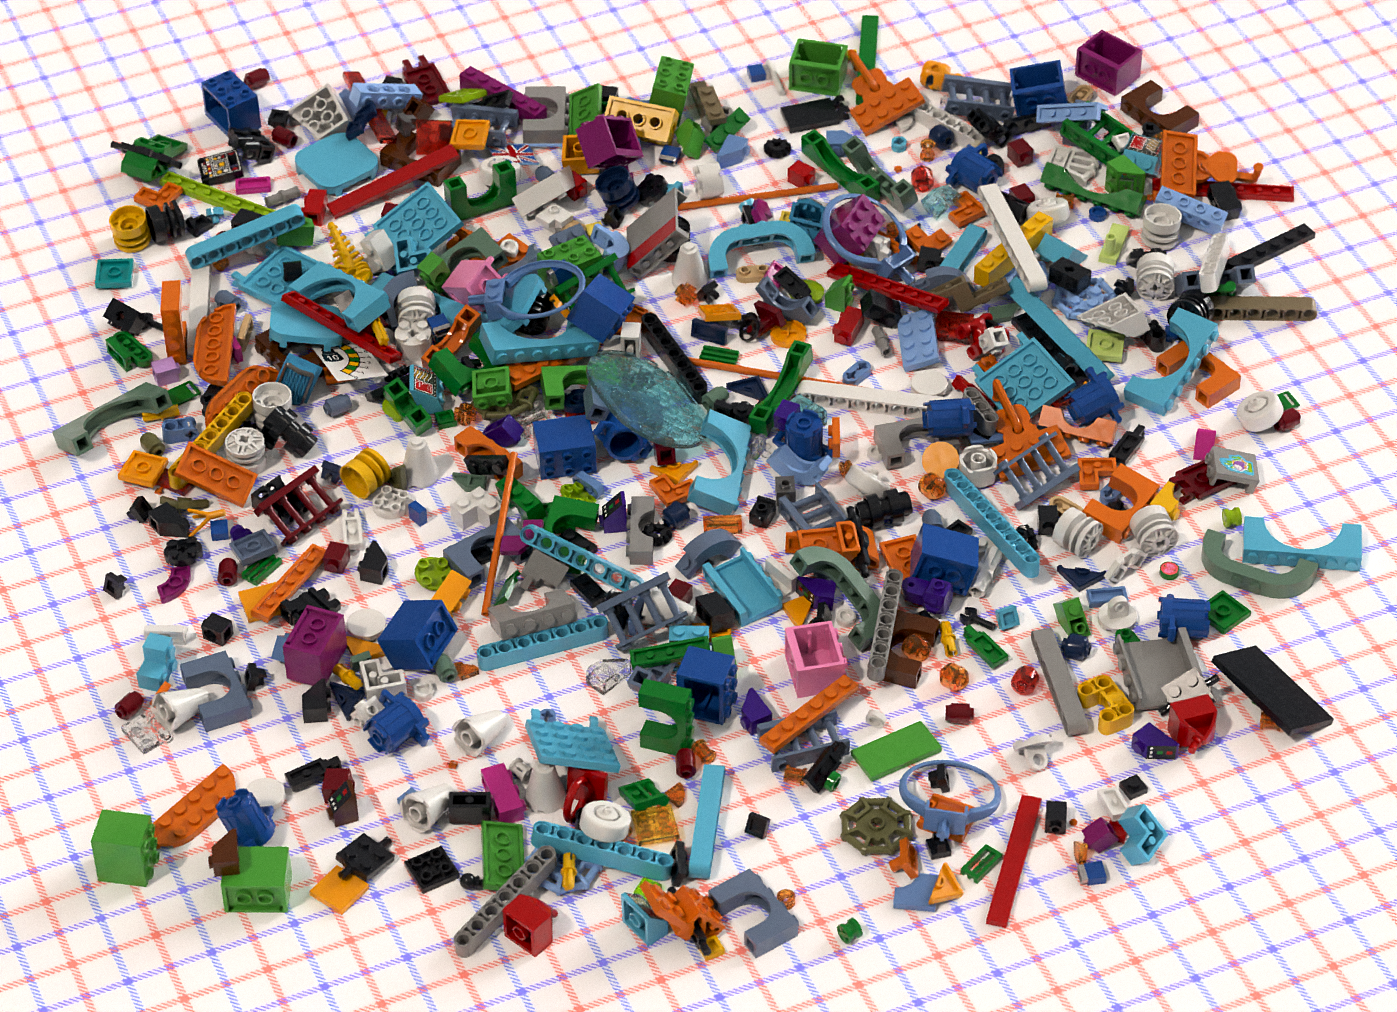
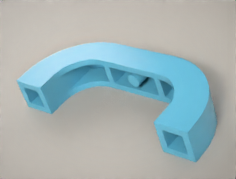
M759 221L756 224H742L738 227L727 229L713 241L707 260L709 279L727 276L728 264L726 255L732 249L778 241L787 244L792 249L796 263L799 264L814 261L816 255L814 244L802 228L787 221Z

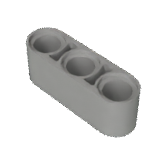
M973 387L965 388L962 398H970L971 403L975 405L976 410H973L974 422H977V430L984 436L994 435L999 419L997 413L978 389Z

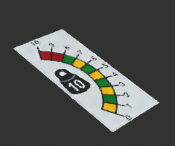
M344 337L342 346L331 347V351H324V345L310 344L337 381L389 376L370 352Z

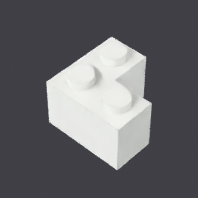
M384 229L372 231L359 242L365 253L362 255L364 257L362 261L368 263L372 273L388 271L396 264L393 244Z
M622 322L621 335H613L610 340L606 339L603 343V363L617 361L625 364L640 365L642 351L641 323Z
M479 486L450 504L451 521L463 531L477 522L487 528L498 522L501 503Z
M379 658L359 662L361 680L367 701L374 695L379 700L380 694L384 689L388 690L393 696L403 692L405 694L403 696L407 697V686L403 669L382 672Z

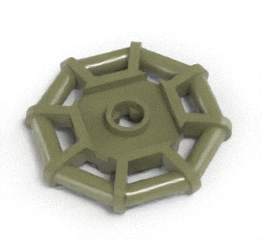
M529 384L516 391L512 390V403L507 404L505 407L494 405L482 410L475 408L473 401L470 403V407L473 411L478 412L483 420L486 421L501 419L508 414L515 417L533 409V403L536 397L539 396V389Z
M889 796L887 798L859 797L856 803L846 811H842L839 816L841 819V840L848 842L860 851L863 856H866V854L894 855L895 851L900 848L899 840L907 837L911 841L914 837L912 832V812L901 807ZM873 806H879V809H873ZM903 821L904 828L898 827L897 822ZM849 822H856V827L850 829ZM873 823H874V824L880 823V826L875 827V826H873ZM858 835L863 840H865L864 844L857 840L854 836ZM895 835L900 836L893 843L890 842V839H892Z

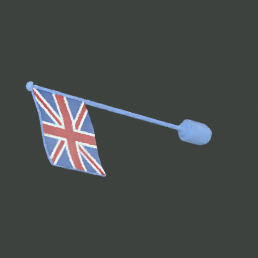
M638 138V141H639V144H640V147H641V139ZM563 143L507 144L506 148L485 145V149L491 152L492 157L511 156L518 160H509L510 163L539 165L530 147H562Z

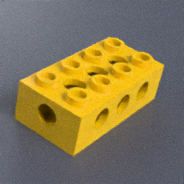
M610 95L605 111V116L614 115L618 117L627 115L626 118H631L637 138H640L641 141L662 146L672 145L679 118V113L676 109ZM640 119H643L640 124H637ZM660 122L657 127H654L656 123Z

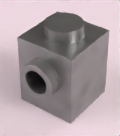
M794 476L775 477L776 506H778V498L786 496L790 502H796Z

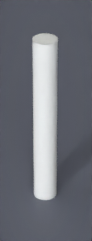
M770 59L766 60L765 64L770 69L771 78L779 96L785 95L784 88Z

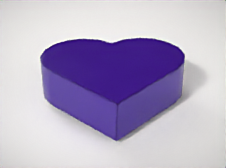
M239 524L233 526L230 530L231 542L252 534V531L248 528L244 529Z

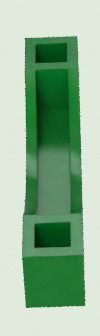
M814 129L801 136L802 153L848 192L855 194L864 193L865 196L875 200L880 199V183L869 174H859L847 167L835 154L826 138Z
M1046 162L1040 178V182L1044 183L1045 188L1054 190V187L1058 188L1060 193L1070 196V193L1076 194L1077 199L1086 201L1087 198L1093 200L1092 204L1101 207L1102 204L1108 205V209L1118 212L1120 209L1125 211L1124 215L1133 218L1135 215L1141 216L1148 197L1130 189L1115 193H1096L1086 190L1072 178L1066 168L1050 162Z
M794 340L787 352L781 373L773 389L762 402L755 405L748 417L751 433L768 437L774 427L773 415L782 399L790 400L813 361L812 344Z

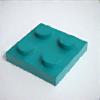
M97 259L95 288H132L134 259Z

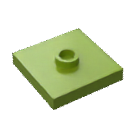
M462 88L438 97L439 102L467 103L471 100L487 96V90Z

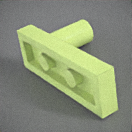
M1112 223L1109 233L1106 234L1098 262L1116 266L1128 237L1130 226Z

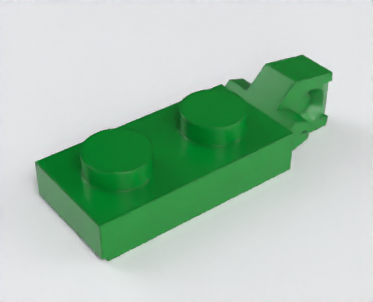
M971 625L963 628V636L968 646L992 669L1008 661V654L984 631L977 632Z

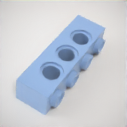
M353 83L349 99L357 108H362L373 101L376 108L404 109L412 96L422 99L423 94L415 84Z
M1161 186L1154 203L1170 204L1176 207L1181 212V222L1212 235L1221 233L1228 215L1226 211L1165 186Z

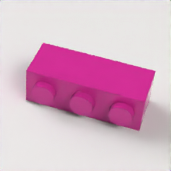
M504 762L480 769L481 783L485 792H491L492 808L498 821L515 823L524 820L526 804L524 799L519 798V788L517 784L512 782L513 775L511 770H507Z

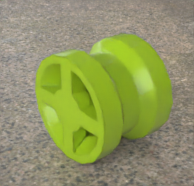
M1234 507L1232 510L1222 509V521L1225 528L1231 525H1242V515L1239 507Z

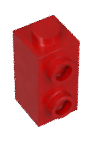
M309 189L308 195L304 197V207L301 210L304 217L312 218L314 226H322L328 204L327 190Z
M847 306L845 311L841 312L838 323H835L832 329L834 342L852 346L864 325L865 316L862 315L861 309Z

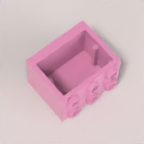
M832 621L785 628L784 655L797 698L815 696L842 675H847L845 669H848L847 659L842 656L843 646L841 642L838 643V630L833 627Z

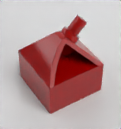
M1209 694L1170 703L1167 730L1171 738L1179 743V747H1189L1188 752L1194 754L1201 746L1213 741L1215 736L1218 711Z
M519 894L502 909L504 936L536 958L553 943V918L558 916L557 910L537 898Z

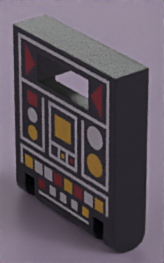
M237 149L197 160L202 183L208 186L244 177Z

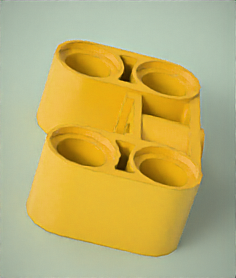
M1099 675L1078 685L1077 695L1082 708L1087 709L1098 704L1104 707L1099 712L1098 731L1101 734L1112 735L1129 728L1133 724L1134 706L1110 676Z

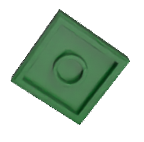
M1224 590L1207 600L1210 601V611H1208L1210 625L1223 635L1251 616V610Z

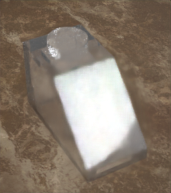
M628 658L599 659L587 668L586 684L604 696L631 674V660Z

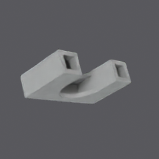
M525 86L524 95L547 107V111L554 113V115L546 119H523V143H563V135H568V126L566 125H569V115H566L569 114V104L566 103H569L570 93H566V86Z
M922 417L874 425L873 440L878 446L879 454L882 455V461L886 470L905 467L906 452L902 442L906 439L923 438L931 443L947 442L953 445L958 454L960 442L957 437H926L925 434H929L928 428L923 429Z
M561 588L544 593L546 606L540 609L517 612L513 611L507 603L488 607L491 627L501 640L504 641L578 621L575 602Z

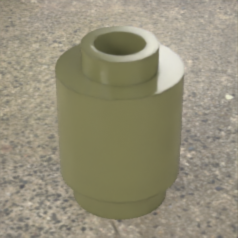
M146 432L140 438V445L146 453L157 456L164 454L166 447L156 434Z

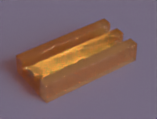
M703 516L704 532L713 529H724L732 534H742V516Z

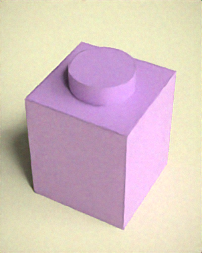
M172 356L151 362L152 373L157 386L161 387L179 382L181 369L179 363H175Z

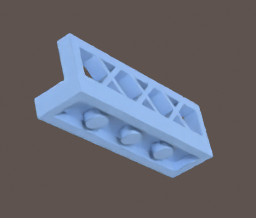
M1099 102L1037 105L1036 122L1059 123L1063 122L1066 118L1072 122L1100 121L1101 111H1108V106Z

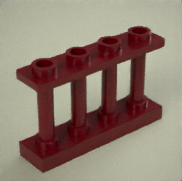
M316 465L258 504L253 511L257 517L263 514L270 517L285 536L281 542L283 547L286 544L292 545L299 539L298 536L300 534L306 535L313 529L312 526L314 524L320 525L327 519L326 516L328 514L334 515L341 509L340 505L343 499L339 498L334 502L316 481V475L320 471ZM305 484L311 485L328 507L320 512L302 491V486ZM291 494L296 495L314 517L305 522L288 501V496ZM277 504L282 505L300 527L291 532L275 513L274 506Z

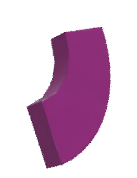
M190 565L171 568V575L168 580L156 586L162 604L176 599L187 589L191 580Z

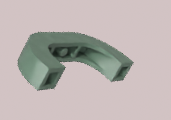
M856 135L841 145L847 158L859 174H869L880 183V196L895 210L904 213L918 202V196L914 187L904 178L896 183L876 164L869 154L865 143Z
M1207 529L1203 537L1202 564L1213 578L1222 583L1268 598L1286 599L1306 592L1317 578L1318 563L1300 558L1293 570L1282 574L1271 573L1226 557L1222 552L1225 548L1226 534Z
M818 546L797 550L789 563L800 577L810 573H821L836 583L862 618V622L856 624L847 637L858 651L869 647L873 642L880 606L878 596L855 567L839 553Z

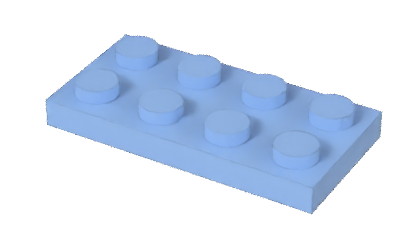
M923 309L903 315L897 322L904 371L909 372L939 363L940 355L933 312Z

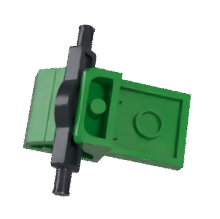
M157 134L149 139L139 137L134 140L133 145L112 141L110 147L120 150L125 154L121 162L120 172L127 174L129 177H138L145 182H152L166 174L171 167L182 168V162L172 158L186 151L188 143Z

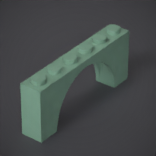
M145 382L52 431V434L59 449L80 456L94 448L91 437L109 423L139 413L158 414L173 405L167 389Z

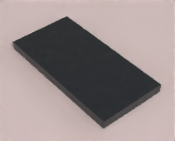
M1254 645L1213 656L1211 662L1288 736L1332 725L1334 718L1258 646Z

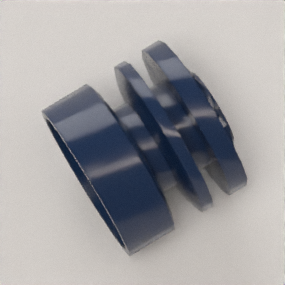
M610 167L596 178L595 188L607 209L610 205L616 204L623 213L633 208L639 201L640 191L625 167Z

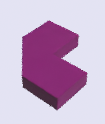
M759 198L753 201L754 208L751 214L755 224L759 221L768 222L773 215L767 202Z
M542 519L524 520L522 528L533 524L543 529L544 523ZM527 529L525 532L526 536L533 539L534 532L531 529ZM520 535L502 536L500 554L521 555L530 545L524 543Z

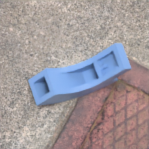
M599 223L595 224L590 240L604 249L602 258L608 254L616 253L618 259L614 261V268L617 272L624 267L629 252L628 241L618 231L611 232Z
M787 444L775 449L766 460L780 476H794L795 483L800 485H814L819 482L829 470L828 466L833 461L829 455L812 462L803 460Z

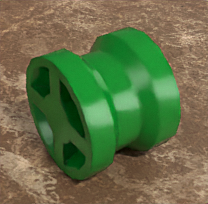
M851 917L847 920V923L837 925V933L845 944H849L853 938H859L863 935L862 928L855 918Z

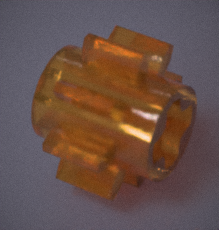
M687 282L685 285L680 284L675 290V295L677 296L675 300L684 306L686 304L691 305L697 298L696 288Z
M461 403L459 408L455 407L454 420H457L462 426L470 425L471 421H476V408H473L470 403Z

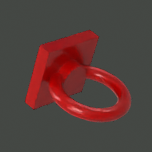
M568 767L567 795L563 806L565 822H575L576 810L584 807L586 803L597 800L607 801L608 773ZM576 799L578 803L571 814L573 800Z

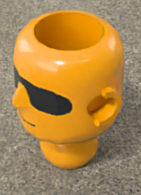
M927 60L921 70L920 83L931 90L941 91L945 74L963 75L951 73L950 66L945 63Z

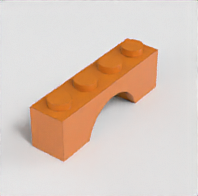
M466 304L456 315L451 329L442 341L436 345L432 344L421 357L422 367L431 370L428 363L432 355L446 347L455 356L481 325V314Z
M1043 405L1038 425L1046 427L1057 424L1063 438L1071 439V436L1077 437L1080 442L1089 443V441L1097 442L1096 445L1106 448L1108 445L1113 446L1118 427L1116 421L1098 417L1090 426L1076 428L1066 422L1062 409Z
M471 425L454 436L455 451L464 457L467 455H506L508 460L510 458V453L507 449L502 448L494 440L489 439L480 430H476ZM517 457L514 478L518 480L523 476V462ZM494 475V478L499 481L506 475Z

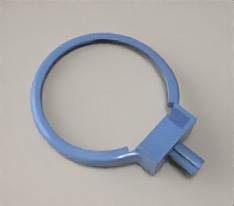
M848 193L833 198L825 207L822 216L823 231L832 248L842 258L858 267L875 270L881 277L887 279L898 274L908 286L911 285L915 279L906 268L917 255L907 245L906 232L894 214L877 200L866 196L872 203L890 216L898 229L900 237L899 253L884 258L882 261H877V258L855 255L844 249L834 237L830 227L832 208L843 200L854 199L861 194Z
M541 260L520 266L502 279L487 280L485 294L468 296L469 306L485 305L488 320L502 319L503 316L511 320L542 318L559 313L575 303L585 289L586 280L581 269L572 263L562 260ZM555 267L566 269L575 274L579 280V288L573 298L563 306L548 312L521 314L512 312L501 305L503 298L506 297L505 290L507 288L510 289L526 274L540 268Z
M932 760L917 764L908 769L902 775L899 782V793L904 803L924 818L923 829L937 832L936 837H940V841H944V838L948 839L949 833L964 835L967 824L983 820L992 815L998 809L1002 796L999 785L988 773L974 765L955 760ZM945 763V765L959 766L981 774L992 783L995 794L993 800L986 805L970 808L969 811L968 806H965L964 813L929 808L930 800L925 802L908 791L907 779L915 770Z

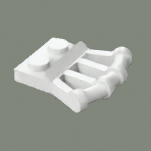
M1054 145L1047 161L1066 168L1080 186H1084L1089 178L1095 176L1096 169L1099 166L1098 160L1083 149H1074L1060 145Z

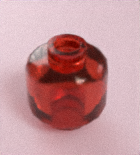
M918 166L911 171V184L915 190L924 193L933 187V171L929 167Z
M1030 666L1019 667L1011 679L1012 689L1024 696L1033 693L1039 683L1038 672Z

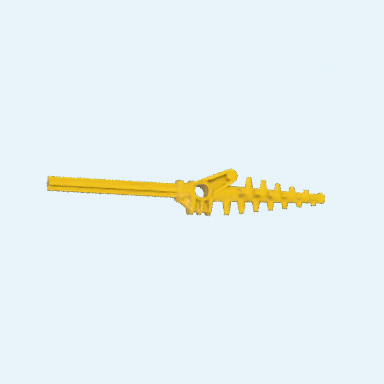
M329 222L327 228L330 230V233L328 235L332 236L330 243H335L331 250L337 249L332 256L333 258L340 256L333 262V267L341 269L348 275L351 274L358 280H363L366 284L373 279V273L368 263L362 261L364 259L363 256L354 259L360 252L357 250L351 253L355 246L347 248L351 241L344 242L347 238L346 235L341 236L340 234L343 232L337 230L338 226L334 222ZM378 317L370 325L380 346L383 344L387 346L389 338Z

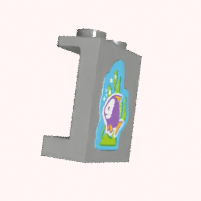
M1212 446L1210 452L1205 456V464H1207L1206 475L1209 478L1210 485L1214 486L1217 479L1242 483L1245 487V493H1254L1260 482L1255 454Z

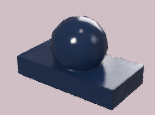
M697 318L692 320L691 337L725 346L727 343L728 327L722 326L719 321L705 322Z

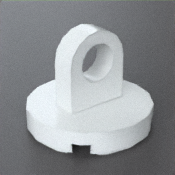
M1116 596L1100 607L1098 623L1104 630L1107 631L1108 629L1112 633H1116L1117 630L1123 628L1132 630L1137 623V612L1124 596Z
M1040 734L1027 738L1028 740H1024V742L1023 740H1018L1012 744L1014 752L1024 751L1028 767L1033 771H1039L1048 764L1045 745L1051 744L1054 741L1051 734ZM1034 755H1037V756L1040 757V759H1041V764H1040V765H1036V764L1034 763V761H1033Z

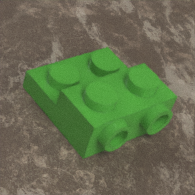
M509 366L472 371V399L475 408L485 410L489 406L505 407L507 404L512 403Z

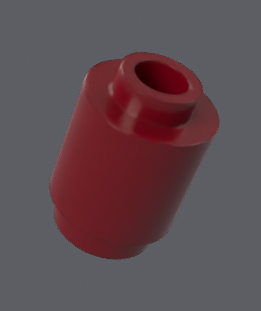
M258 68L245 73L243 81L250 89H254L266 84L270 80V75L266 68Z
M277 126L271 133L273 142L284 147L293 148L297 144L298 136L287 128Z
M1289 408L1283 411L1282 417L1273 427L1278 432H1284L1299 425L1301 415L1294 408Z
M224 558L219 563L217 580L223 586H232L237 581L238 565L234 559Z
M137 691L129 692L115 704L116 715L120 719L129 720L142 708L144 698Z
M951 703V705H946L945 721L969 724L970 720H974V708L970 707V703Z
M689 748L678 750L675 756L677 776L684 779L693 777L696 774L695 754Z

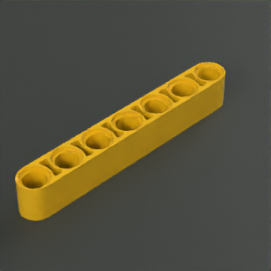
M239 392L193 441V444L215 454L225 443L227 435L238 429L243 421L253 412L252 395L249 392ZM182 455L168 469L169 485L176 490L182 489L188 484L187 481L173 475Z

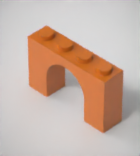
M181 280L162 281L160 312L167 357L172 356L175 363L178 362L179 365L187 364L188 329L187 322L182 321Z
M1182 340L1157 356L1155 370L1166 377L1180 369L1189 355L1186 343ZM1209 352L1207 356L1204 355L1198 369L1206 371L1211 377L1196 386L1195 400L1209 409L1240 389L1241 375L1212 355V353Z
M1122 463L1111 474L1108 487L1120 491L1122 495L1132 502L1133 507L1122 511L1114 510L1092 498L1082 511L1087 517H1092L1102 523V535L1118 544L1124 538L1127 539L1131 534L1129 524L1132 516L1138 510L1149 506L1160 488L1158 483Z

